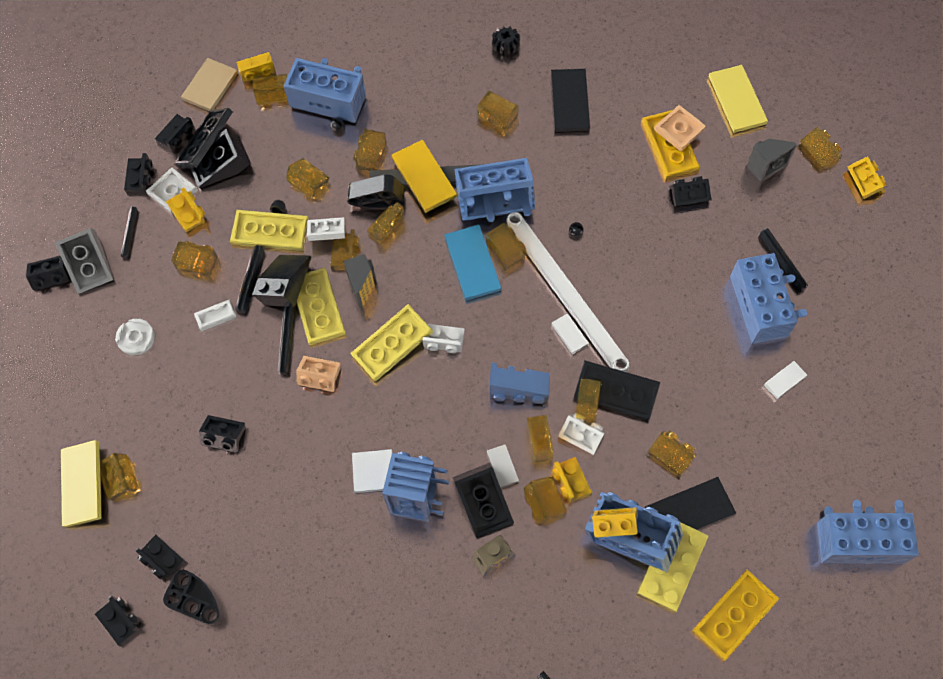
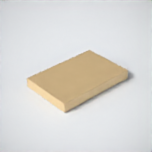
M207 58L182 94V100L207 111L214 110L237 76V69Z

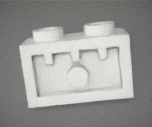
M344 217L307 220L308 241L345 238L346 225Z
M427 324L433 330V333L428 337H423L424 348L431 351L445 350L448 353L462 351L465 328Z
M578 413L568 415L558 437L594 455L606 431L602 430L603 426L596 422L591 424L585 421L586 418Z

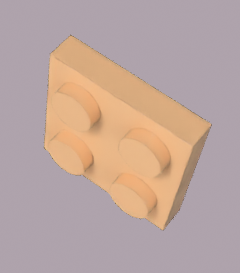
M678 105L655 126L654 130L679 151H682L705 130L706 126Z

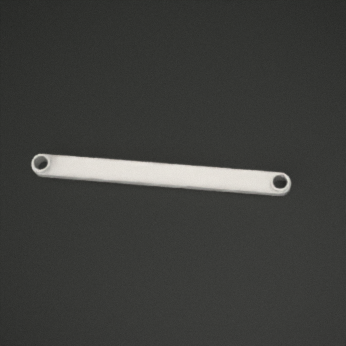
M517 212L509 214L507 218L508 229L608 366L628 372L630 367L628 359L521 214ZM616 364H623L625 368L620 369Z

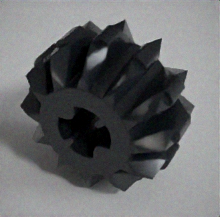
M503 25L502 29L497 28L496 32H493L492 46L495 52L500 51L501 55L507 53L508 56L510 52L515 53L516 49L520 46V34H518L517 29H512L511 25L505 28Z

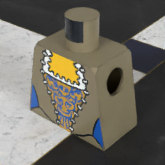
M498 535L478 548L473 555L472 561L484 577L516 555L502 535Z

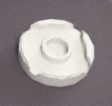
M131 319L119 327L115 340L118 347L125 354L138 356L147 352L152 347L155 333L147 321Z

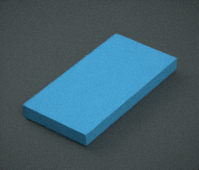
M480 225L444 234L465 300L501 291V285Z

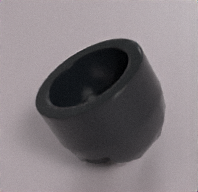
M337 117L331 121L330 126L334 133L344 131L345 124L341 118Z
M275 200L270 207L272 213L284 214L286 209L285 203L282 200Z
M574 222L570 225L569 235L571 237L580 238L583 235L584 228L581 223Z

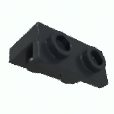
M176 114L155 138L156 143L174 152L187 135L192 133L194 124L191 118L188 116L183 118Z
M142 153V158H128L124 185L126 193H147L146 190L151 185L150 170L153 169L152 160L149 159L147 153Z
M702 176L691 178L692 181L685 182V179L675 180L674 184L669 185V189H672L674 207L711 201L709 179H703Z
M61 256L27 264L26 278L34 291L69 282V276Z
M207 415L199 430L200 444L237 453L239 450V440L246 428L245 423Z
M156 534L142 549L137 548L135 550L139 554L137 559L145 566L150 564L154 568L151 572L160 580L162 577L170 580L186 563L180 555Z
M111 595L108 598L110 601L97 611L95 616L117 645L121 647L141 631V628L137 625L140 621L133 613H128L125 609L128 606L121 597L116 598Z

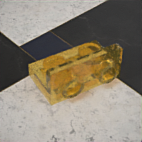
M287 73L253 79V92L256 103L262 104L286 100L284 84L288 77Z
M302 158L288 166L286 180L307 196L313 198L315 197L316 189L328 183L329 176Z
M398 202L393 207L389 206L367 229V232L381 242L404 218L403 206Z
M351 229L350 234H345V238L333 239L331 269L346 270L343 261L358 256L355 248L359 247V236H356L355 229Z
M581 379L576 418L596 421L602 380Z
M662 431L648 451L682 475L697 455L694 452L695 448L687 442L681 443L677 440L679 437L672 431Z
M113 453L100 462V477L108 500H115L127 491L139 489L131 461L127 454Z
M552 476L532 480L524 487L525 497L530 503L533 516L538 525L543 524L549 519L564 516L567 513Z

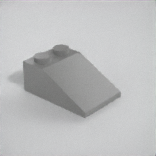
M89 228L55 242L78 294L114 280L95 229Z

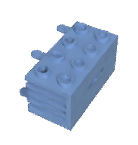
M296 58L284 84L289 107L333 118L338 117L355 123L366 97L363 74H360L362 71L361 67L356 66L352 72L328 66L327 58H323L320 63ZM334 76H337V77H338V79H336V80H333L332 78H333Z
M527 158L454 169L457 197L463 221L487 217L489 222H493L496 215L521 211L524 212L525 216H530L531 210L535 209L534 180Z
M775 253L737 260L730 275L752 344L789 337L796 323H798L797 318L807 315L805 309L794 311L795 304L791 302L785 284L794 282L795 276L792 274L782 276L784 271L779 268Z
M405 452L392 453L382 492L389 514L429 522L431 513L444 515L442 511L433 510L432 505H442L443 503L434 500L438 483L449 485V481L437 479L436 472L446 474L448 471L444 468H436L434 461H431L426 456L416 458L411 457L410 454Z
M601 492V500H597L598 507H594L593 511L637 507V533H640L641 537L639 539H634V535L595 537L592 521L593 514H591V522L588 521L585 527L590 541L668 573L683 537L678 518L669 514L666 516L659 514L656 509L651 507H640L633 500L628 499L625 501L619 499L620 497L614 493L608 492L606 494ZM645 537L650 538V541L647 543L643 540Z
M854 500L852 503L853 513H833V509L830 506L825 507V516L817 522L821 563H907L919 556L913 513H905L904 503L901 500L895 501L896 513H874V509L870 506L865 509V513H862V505L859 500Z

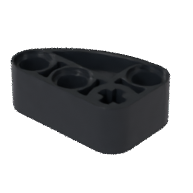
M388 174L352 182L348 185L347 203L352 206L374 209L401 207L404 205L405 186L394 176Z
M187 570L177 571L164 594L163 602L165 606L210 627L221 625L224 620V613L213 590L195 574ZM189 576L188 583L182 586L181 580ZM173 598H178V602H172ZM197 603V610L194 613H190V607ZM216 611V618L213 621H209V614Z

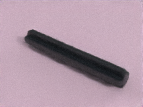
M768 228L762 230L759 234L769 250L775 253L776 259L787 275L792 274L795 276L793 284L797 290H805L808 287L807 282Z
M255 245L235 307L238 313L244 314L247 310L264 253L262 246Z
M284 306L278 362V372L281 375L289 373L295 307Z

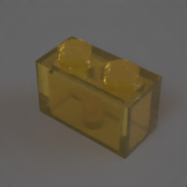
M488 90L477 105V113L482 120L489 121L497 128L508 131L518 117L519 106Z
M364 129L363 135H360L358 139V150H355L353 155L357 168L369 171L378 170L387 143L384 132Z
M503 223L486 233V243L506 270L525 259V245L522 241L516 239L515 232L511 227L508 228Z
M178 241L171 261L176 269L211 276L218 256L214 248L209 245L200 246L191 241Z
M547 415L528 417L526 427L533 463L553 460L554 450Z

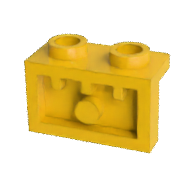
M269 52L236 62L243 82L276 72Z
M868 156L847 166L863 199L879 191L882 194L886 192L884 186L887 184L883 176H878L876 173L879 169L875 161L871 162Z
M183 187L181 188V193L167 200L166 204L187 233L205 222V212L200 205L196 206L194 203L196 199L192 192H187Z
M576 457L561 463L558 461L554 462L552 474L556 481L559 480L562 486L560 488L561 494L564 499H568L569 504L592 495V491Z
M637 507L594 511L592 515L594 536L636 535L638 532L636 522L638 517Z

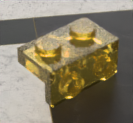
M816 127L801 139L800 142L824 169L837 157H842L840 153L842 149L836 142L832 144L829 141L831 136L825 129L821 131Z

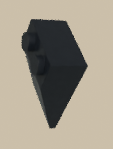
M225 129L216 137L199 165L191 168L197 186L202 188L238 174L250 165L251 162L240 137Z
M279 255L260 275L252 295L263 305L295 307L312 257L310 255Z
M490 462L452 477L476 538L514 523Z

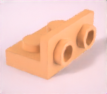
M303 356L296 370L297 384L334 392L335 380L341 369V363Z

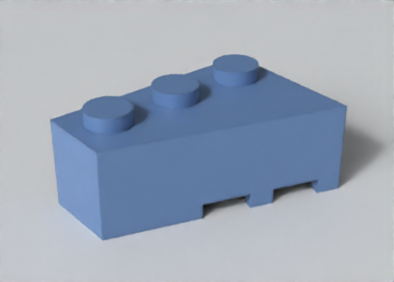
M491 363L490 398L496 401L511 399L514 402H524L527 400L537 404L548 402L550 373L530 369L520 372L515 371L513 366H508V369L498 368L497 363Z

